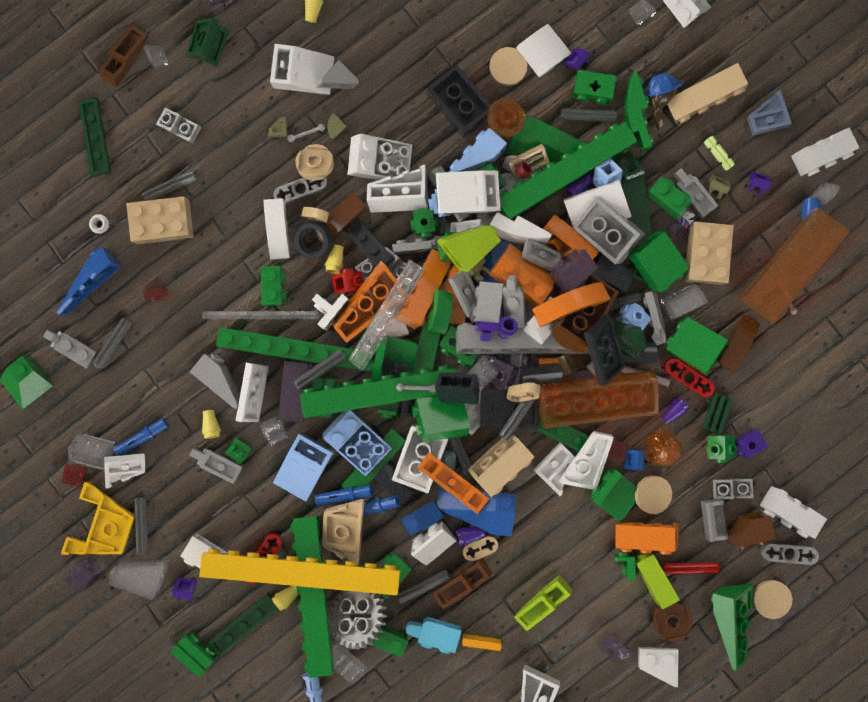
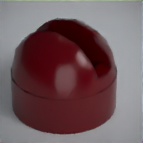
M523 161L516 167L515 174L518 173L520 175L518 178L525 179L532 174V169Z

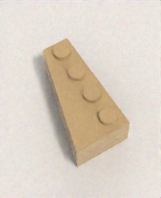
M737 63L676 94L667 104V107L674 122L680 121L681 124L690 120L691 115L696 113L698 115L709 110V107L715 104L716 106L727 101L728 98L745 92L748 82Z

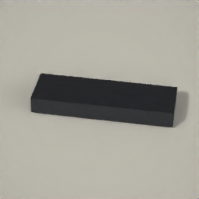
M356 218L344 229L375 267L380 261L386 266L394 261V258L359 218Z

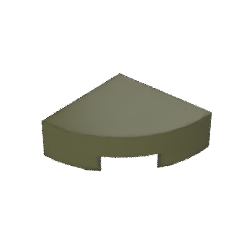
M334 113L330 116L327 126L328 133L331 139L335 140L347 127Z
M287 117L279 118L270 127L268 132L269 138L288 137Z

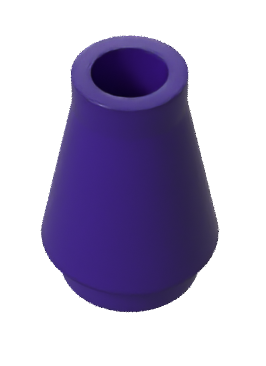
M585 174L583 177L567 185L566 195L572 197L586 192L593 183L592 177Z
M504 317L499 321V337L507 339L517 332L518 324L514 318Z
M680 397L676 400L673 399L661 418L669 425L674 420L688 413L689 406Z
M464 527L455 531L459 546L463 545L465 547L485 537L484 530L478 527Z

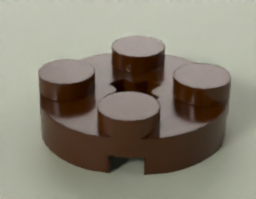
M676 602L664 609L660 606L654 609L653 627L662 638L676 642L687 636V633L692 628L693 621L690 612L681 603ZM672 616L674 619L677 618V621L674 622V626H671V624L668 623V620H670V617Z

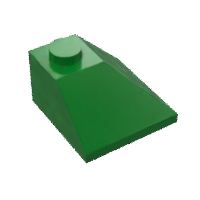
M21 356L6 368L0 378L2 384L23 410L54 387L31 356Z

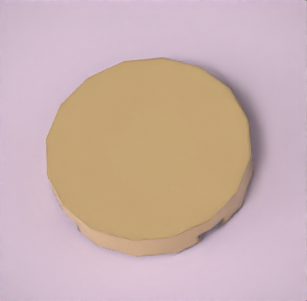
M501 48L494 53L490 60V74L495 82L505 86L517 85L523 80L527 72V61L516 48Z
M308 145L305 149L298 152L295 159L299 174L305 179L312 181L327 177L334 167L333 155L323 145Z
M650 475L644 477L637 485V492L635 491L636 504L641 510L649 514L663 512L668 508L672 500L670 484L660 476Z
M765 580L758 584L753 591V605L757 612L766 618H781L788 613L792 606L793 599L790 590L786 585L777 580Z

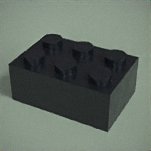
M457 64L427 88V96L463 138L493 114L494 108Z

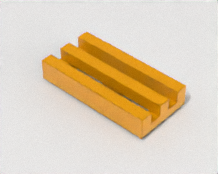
M462 634L463 646L501 651V639Z

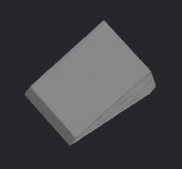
M338 60L319 80L316 86L317 88L354 89L359 84V80Z

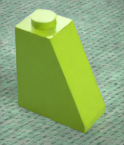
M479 225L437 240V243L459 271L469 272L501 240L497 236L498 232L494 227Z
M639 553L636 556L635 565L653 600L662 609L680 601L654 554Z

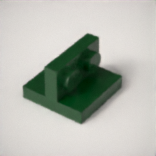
M215 18L197 20L185 56L190 59H200L217 67L230 30L218 25L219 21Z

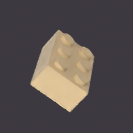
M175 197L126 203L131 242L145 244L194 238L190 201L187 198Z
M694 222L689 226L686 258L689 269L685 272V282L718 285L729 283L733 225Z
M512 434L509 440L501 438L468 471L492 497L494 494L500 493L508 481L514 480L522 468L528 467L534 456Z

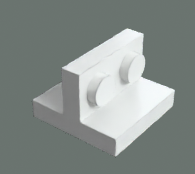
M663 0L684 28L699 15L706 13L711 8L706 0Z
M316 294L312 299L316 303L314 307L325 314L317 325L328 331L333 325V320L349 302V299L341 294L332 306L324 298Z

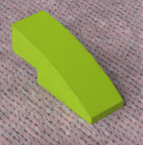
M560 575L557 576L514 615V618L528 631L552 613L557 605L571 595L572 588Z

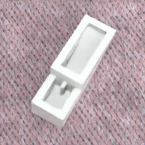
M264 200L270 259L290 258L285 200Z
M498 212L489 225L497 230L499 238L519 244H524L525 240L532 239L542 245H546L552 235L520 216H517L515 221H512Z

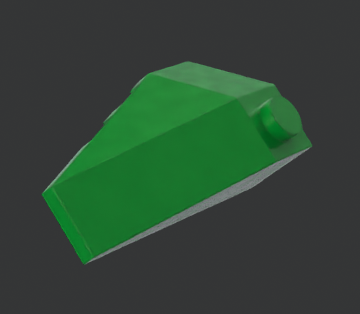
M522 113L506 154L518 156L542 144L549 161L559 162L562 160L561 156L569 151L571 153L576 152L577 147L584 142ZM541 157V158H539V159H537V160H535V161H540V160H542V159H544V158Z
M752 584L722 586L713 593L711 598L713 612L732 669L735 671L746 663L748 638L745 635L748 627L751 625V620L747 619L749 609H753Z

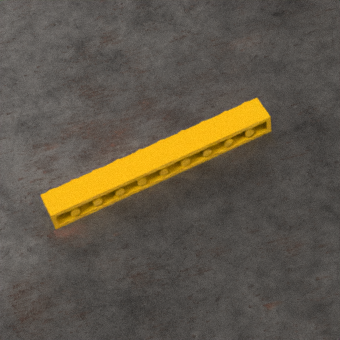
M208 549V552L202 553L199 577L398 595L400 570L396 569L394 565H385L384 568H377V564L373 563L357 566V562L345 561L344 565L337 564L338 560L326 559V563L318 562V558H306V561L298 560L297 556H287L286 559H279V555L267 554V557H259V553L255 552L240 555V551L228 550V554L220 553V549Z

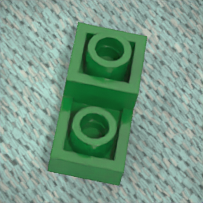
M443 290L434 291V310L428 312V331L442 335L446 334L451 319L454 294Z

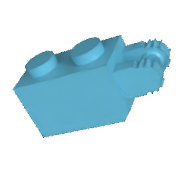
M426 617L422 623L409 621L405 628L407 635L418 638V643H421L422 647L428 649L435 647L445 654L456 652L462 631L461 626L431 617Z

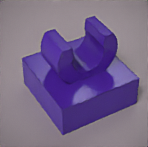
M575 48L564 64L569 69L583 70L581 68L582 64H590V61L587 59L590 54L585 49Z
M751 171L749 176V192L752 193L754 187H759L758 194L762 195L764 189H770L772 181L769 176Z
M477 321L475 330H481L480 340L490 341L491 332H498V323Z
M177 578L172 591L173 597H177V600L188 598L187 600L190 602L197 586V580Z

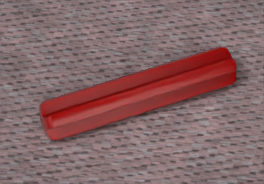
M717 562L663 563L662 570L665 575L714 574L720 572V565Z

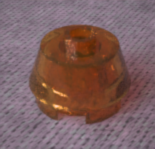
M499 99L488 110L487 119L489 127L497 135L512 137L522 130L525 123L524 109L522 110L521 106L514 99Z
M660 429L657 433L652 432L645 442V445L648 447L644 458L653 466H672L681 455L682 444L670 430Z

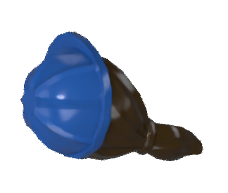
M667 73L654 76L648 84L647 96H649V104L653 109V123L657 130H660L663 125V108L675 96L677 88L684 84L683 81H677L672 75Z

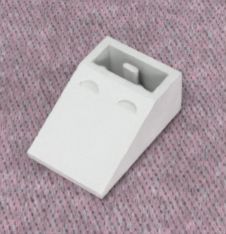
M275 44L270 83L275 89L330 95L331 88H317L316 84L332 68L335 57L296 46Z
M365 134L355 135L351 137L347 175L381 180L389 176L393 178L402 175V172L407 170L410 172L412 144Z
M498 171L436 173L439 213H488L500 211Z
M441 520L439 523L436 522L431 525L427 533L424 535L420 533L413 539L411 555L427 566L457 541L456 537Z

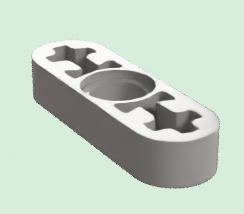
M325 177L321 179L324 180L321 183V187L312 185L313 190L310 191L306 181H310V184H313L316 180L312 181L301 178L277 187L274 191V198L282 199L278 198L280 191L288 193L290 192L288 188L292 187V192L295 196L292 197L291 194L285 196V204L325 190L328 182ZM298 184L306 186V191L303 194L296 193L295 188Z
M769 543L762 545L760 549L761 556L772 562L813 565L819 559L817 550L810 546ZM771 547L772 550L779 551V555L772 553L769 556L766 551L770 550ZM789 548L794 550V556L791 559L785 557V551ZM809 552L812 553V557H809V558H806V557H804V556H800V553H802V554H808Z

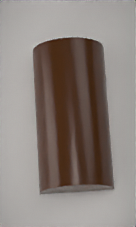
M588 270L585 272L577 288L602 282L610 300L559 318L553 329V336L561 346L574 352L588 350L584 333L604 315L608 314L619 291Z

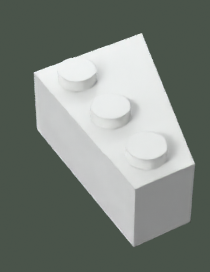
M847 128L816 142V144L803 148L791 157L800 176L805 174L811 176L820 172L819 168L824 165L828 168L837 164L836 159L842 157L845 160L853 156V151L859 149V146L850 128Z
M422 165L419 166L420 169L411 172L407 170L402 172V175L393 178L389 176L367 184V203L370 212L427 209L428 176L426 166Z
M772 486L760 504L765 509V514L772 518L777 516L781 519V524L788 528L795 527L798 529L796 533L806 539L808 536L815 539L827 520L810 507L802 504L798 499L789 496L786 491Z
M525 665L523 669L521 702H553L560 687V681Z

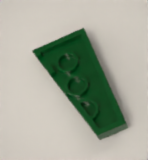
M644 176L621 184L632 216L627 219L646 234L634 249L652 235Z

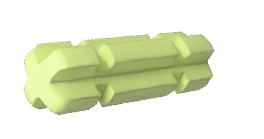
M714 136L709 137L704 144L708 149L711 148V153L719 163L722 162L723 168L729 170L734 166V161L728 158L729 155L720 144L716 143L717 140Z

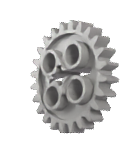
M343 590L344 595L337 594L339 600H333V603L336 605L335 608H330L334 612L333 615L329 616L330 619H333L329 626L334 627L331 633L337 635L335 640L340 641V645L346 646V648L359 650L360 648H366L367 644L373 645L372 639L378 640L377 633H383L380 628L381 625H386L382 621V618L387 617L382 612L386 609L385 606H381L384 599L379 598L380 594ZM345 615H352V616L372 615L371 618H363V617H355L354 619H353V618H344Z

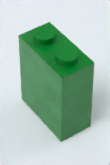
M656 231L628 254V257L654 292L667 291L675 280L684 277L685 272L689 269V266L664 231Z
M686 317L684 321L681 320L677 325L675 336H670L666 342L667 353L708 376L727 347L728 340Z
M438 396L418 398L415 405L412 406L413 417L417 418L418 423L416 424L417 435L421 436L422 442L467 436L471 426L464 403L440 402Z

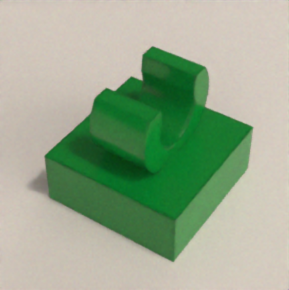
M237 437L225 454L239 464H242L253 448Z

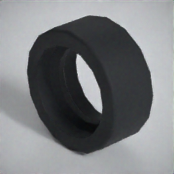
M312 221L302 225L296 231L295 246L302 256L308 259H317L326 255L331 250L333 235L326 224ZM310 229L318 230L323 237L324 245L319 251L310 250L305 243V233Z

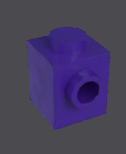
M755 429L735 439L736 453L744 458H750L768 447L760 432Z

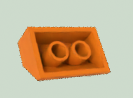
M554 215L543 228V230L552 234L544 246L561 253L562 260L571 264L570 272L572 274L578 272L575 275L578 279L598 254L599 250L575 229Z
M509 243L488 275L507 286L509 275H517V285L524 289V301L535 308L543 304L553 289L556 277L546 269L523 259V252Z

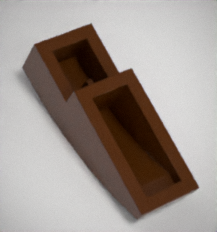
M131 25L109 51L110 56L99 68L100 77L113 86L118 87L137 59L148 34Z
M353 192L329 214L327 223H322L326 224L331 230L334 240L367 207ZM315 229L312 234L324 245L321 233Z
M743 314L728 337V345L716 363L730 372H736L757 334L760 323Z
M480 558L453 576L448 582L441 585L432 595L441 608L445 609L488 580L493 572L484 559Z

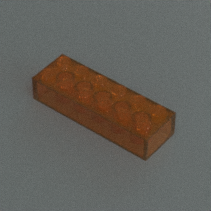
M819 207L813 208L739 300L768 323L774 325L850 231Z
M651 370L617 374L606 386H599L597 377L562 381L560 384L539 385L541 387L538 398L539 419L544 429L659 414L658 379Z

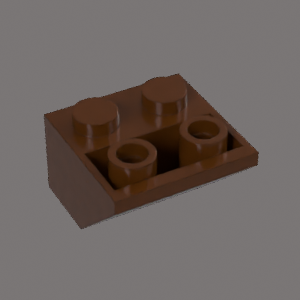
M760 511L740 515L728 533L726 542L737 548L739 547V549L751 548L752 544L757 543L758 545L769 544L771 540L776 539L771 516Z

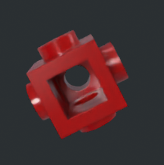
M353 268L342 270V273L332 276L335 295L346 294V297H352L364 283L362 271L354 272Z

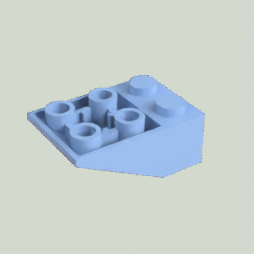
M488 128L486 132L482 130L476 137L475 144L473 146L469 145L464 150L462 159L460 161L456 159L452 163L449 172L478 171L486 163L493 164L504 152L507 143L492 129Z
M353 410L343 411L322 433L323 439L365 477L392 449Z
M303 433L298 434L273 483L298 498L307 501L335 451Z

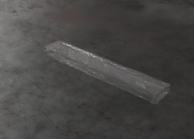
M410 259L348 359L363 371L425 271L424 268Z
M203 311L202 319L320 320V313L318 311Z

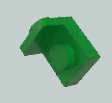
M399 402L379 405L377 413H381V417L392 419L393 415H397Z
M618 551V554H613L615 561H624L621 565L622 575H625L628 581H636L635 557L629 552Z

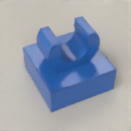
M625 449L624 468L643 470L647 466V464H644V457H647V454L640 450Z

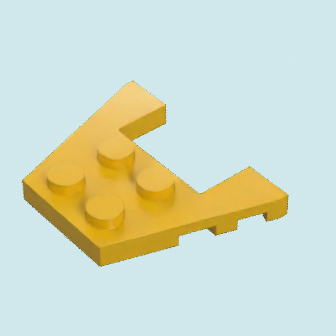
M84 482L79 499L98 505L87 541L70 536L66 537L61 554H123L132 530L135 515L90 482Z

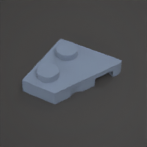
M781 90L777 91L773 97L765 101L748 116L747 120L752 135L790 127L792 124Z

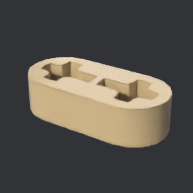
M303 207L301 217L327 223L329 212L318 208Z
M535 383L510 386L507 392V399L513 402L538 399L541 387Z
M487 535L463 547V555L468 561L478 560L494 553L498 548V542L495 537ZM486 540L494 541L492 549L488 547L481 548V546L486 545ZM469 547L480 549L474 552L475 556L473 557L470 554H466Z

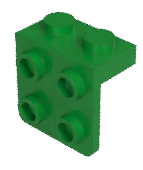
M381 335L379 342H375L373 354H376V358L371 361L370 371L373 372L372 378L380 380L381 373L399 377L402 372L411 371L413 374L418 344L413 341Z
M612 468L611 471H607L603 476L602 483L591 492L592 496L589 499L615 519L622 521L636 503L635 491L637 492L638 487Z

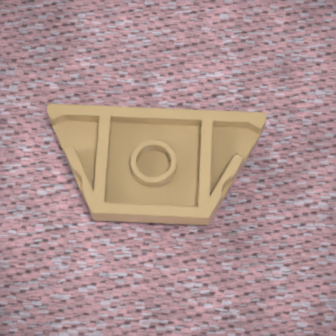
M364 499L327 508L324 511L322 547L334 552L342 560L346 558L349 561L357 562V566H360Z

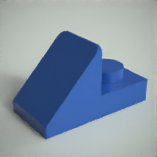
M435 500L404 516L401 521L410 536L421 530H426L442 519L444 515Z

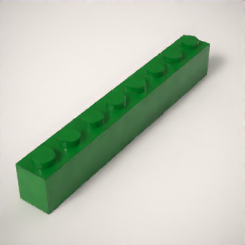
M626 121L620 125L618 122L608 128L609 132L605 134L600 132L592 138L594 141L591 143H582L577 147L576 152H567L561 156L562 160L558 163L552 161L545 166L546 170L540 173L539 170L529 176L530 180L525 183L523 180L513 185L514 189L510 192H507V190L499 194V213L510 220L592 171L599 164L634 145L637 139Z
M219 327L216 347L320 363L336 351L342 350L346 358L336 366L371 372L370 365L373 360V352Z
M449 365L438 366L436 371L426 368L420 369L418 374H412L411 371L400 373V377L393 378L392 374L381 376V380L374 381L373 378L362 379V383L354 384V381L343 382L341 387H335V384L323 386V390L315 391V387L303 389L304 393H299L302 415L304 418L435 396L437 393L430 392L429 390L403 389L398 391L396 386L400 383L404 386H430L432 384L436 386L439 372L456 373L455 368H449Z
M319 516L293 519V523H291V534H295V542L292 544L293 553L297 554L298 560L306 561V558H318V562L323 563ZM296 586L297 593L301 595V601H298L299 613H302L303 621H300L301 633H304L305 641H302L303 653H306L307 661H304L305 673H308L309 678L331 676L334 673L326 589Z

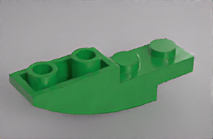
M635 71L630 76L626 88L624 118L632 133L636 135L640 151L645 152L653 144L652 135L648 133L646 128L647 118L645 115H642L648 108L649 99L642 89L644 86L643 79Z

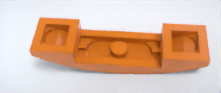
M598 282L557 296L533 308L532 312L541 328L581 309L610 300V297L603 283Z
M428 452L417 467L476 514L481 511L489 500L487 496L430 452Z

